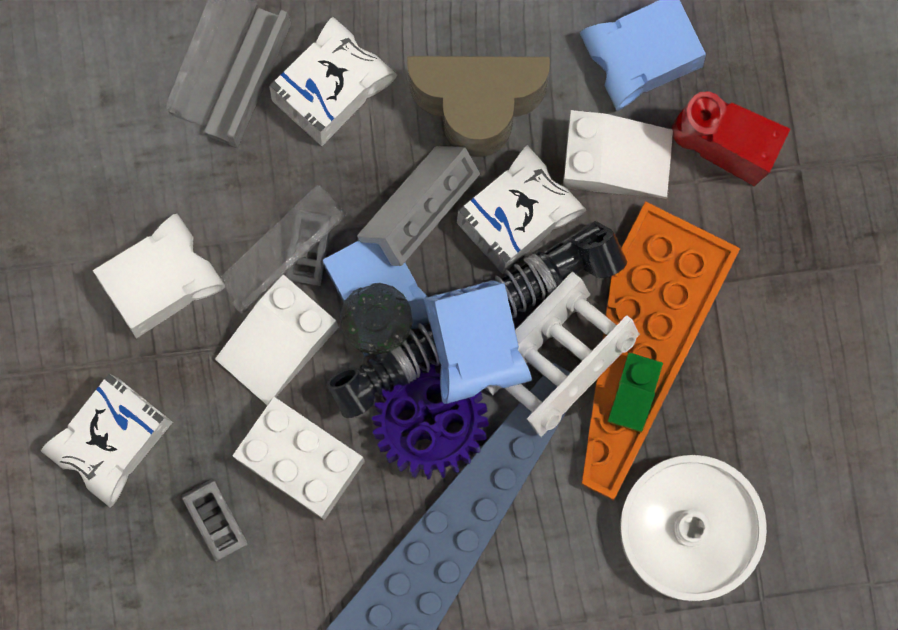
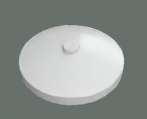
M678 456L653 466L631 488L621 512V543L632 569L649 587L660 594L677 600L705 601L720 597L734 590L754 571L760 561L766 542L765 512L754 487L732 466L707 456Z

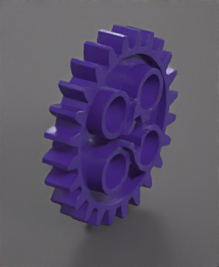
M430 364L428 373L423 374L419 367L420 377H416V380L413 379V382L410 381V384L392 386V392L382 390V398L386 402H376L374 406L380 415L372 416L373 424L379 427L373 430L374 437L381 440L377 444L380 452L388 451L386 454L388 463L390 464L399 459L397 467L400 472L410 466L412 477H416L420 469H422L427 479H430L433 470L437 469L441 477L444 478L446 467L448 466L456 473L459 472L457 463L459 460L470 464L471 459L468 452L480 453V446L476 440H486V433L480 428L489 426L488 418L481 416L488 412L486 403H479L483 399L481 391L473 397L448 404L443 402L435 404L429 401L434 394L441 393L440 374L436 373L434 365ZM453 406L459 407L457 410H451ZM404 410L415 411L414 416L409 420L398 419L399 414ZM431 417L433 421H436V423L434 425H429V423L427 421L425 422V420ZM459 422L463 424L462 429L457 433L445 431L451 423ZM404 432L409 433L407 437L402 436ZM421 439L432 441L425 450H417L414 448V445Z

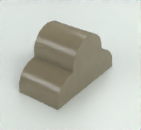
M407 56L409 88L414 101L422 110L435 116H443L444 132L453 147H466L470 156L484 157L497 152L506 144L512 132L513 117L530 113L542 102L547 90L550 57Z

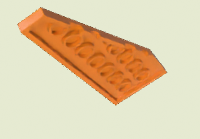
M646 201L621 248L626 257L627 265L619 273L611 276L606 317L616 325L626 315L629 316L640 335L636 338L633 347L627 352L622 353L596 380L581 485L614 501L740 250L739 247ZM603 333L602 340L607 336L605 333ZM629 352L663 363L654 392L655 396L642 433L607 422Z

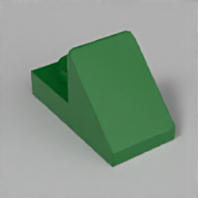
M628 353L607 422L642 433L655 396L654 392L662 369V362Z

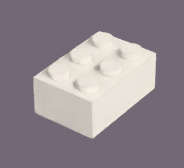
M276 397L272 398L233 454V457L238 462L323 520L327 518L365 462L364 458Z

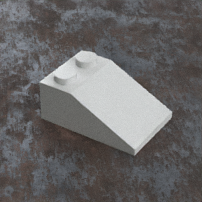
M571 110L563 186L573 190L667 199L673 130L604 113Z
M283 274L257 302L215 360L268 406L272 398L278 396L339 327L337 321Z

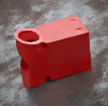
M709 91L699 92L694 95L674 120L671 128L673 130L672 137L679 146L698 152L700 157L754 187L770 173L791 130L735 103L728 104L717 94Z

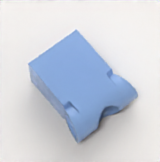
M659 0L618 19L616 22L593 25L580 32L591 58L606 71L604 86L617 111L629 105L643 92L650 91L698 70L704 65L706 53L680 0Z
M357 241L323 259L324 267L349 313H354L351 316L357 330L359 329V339L364 336L361 339V343L362 341L363 343L367 342L361 345L364 357L381 348L378 347L379 342L380 345L384 344V346L391 341L389 339H392L398 330L404 328L401 325H405V329H418L419 323L423 326L429 323L424 298L428 296L417 286L406 263L402 266L391 265L379 244ZM365 294L368 297L370 295H374V300L373 297H370V299L363 297V303H360V305L364 307L359 306L358 302L360 301V297ZM386 295H389L390 298H391V302H390V300H389L388 297H386V298H385V301H384V297H385ZM379 304H383V305H384V309H388V312L386 313V310L383 311V307H382V306H379L378 309L375 308V311H374L373 308H374L375 306L377 307ZM399 304L404 305V307H405V309H404V311H403V312H404V316H402L403 313H400V312L402 311V309H403L402 306H399V307L401 308L400 311L398 310V308L395 310V307H396L397 305H399Z
M488 281L424 298L439 362L442 365L440 389L444 404L473 397L489 385L500 386L504 389L532 381L530 371L518 351L519 346L505 283Z

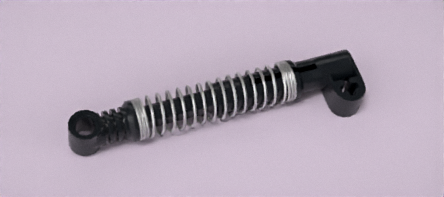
M594 221L547 251H537L531 256L529 255V257L524 258V265L520 267L515 264L513 272L510 273L508 270H505V277L500 278L496 276L495 281L505 283L511 314L514 313L512 318H515L517 310L525 312L526 305L534 306L536 299L544 300L545 295L549 296L571 272L577 274L585 270L596 278H607L623 270L627 265V260L612 229ZM419 323L418 327L422 333L420 336L417 337L409 329V335L412 338L410 342L407 343L403 336L399 335L402 347L396 341H393L394 344L391 345L390 349L380 348L379 354L375 356L376 362L370 359L368 361L369 366L362 364L360 366L361 371L357 368H348L331 377L326 386L342 416L353 418L363 414L373 405L375 393L377 396L383 394L382 389L386 392L389 391L390 384L393 387L410 384V381L413 382V379L416 380V377H420L419 367L423 371L429 372V362L438 366L440 362L432 330L426 331L424 326ZM434 355L436 357L437 363L431 359V357H433ZM423 362H426L427 369L421 365Z

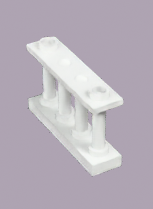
M573 272L515 330L519 346L518 351L525 363L529 362L557 386L543 402L522 384L504 388L532 412L527 420L540 437L558 425L562 415L622 353L627 352L633 347L636 338L640 335L629 316L626 315L616 325L586 301L590 293L583 280ZM575 312H579L607 335L593 351L562 326ZM554 337L582 360L568 376L538 352V349L548 338ZM489 385L485 389L494 395L502 387Z

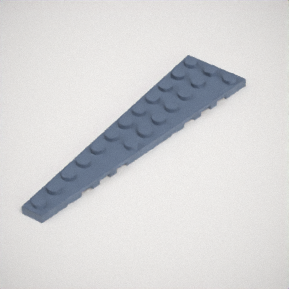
M553 363V365L556 366L560 371H562L566 376H568L571 373L565 370L564 368L560 367L559 365ZM543 375L530 392L543 402L557 386ZM520 402L482 446L480 453H476L471 459V463L465 466L326 630H437L566 412L562 415L560 422L555 428L548 430L540 437L527 420L532 412Z

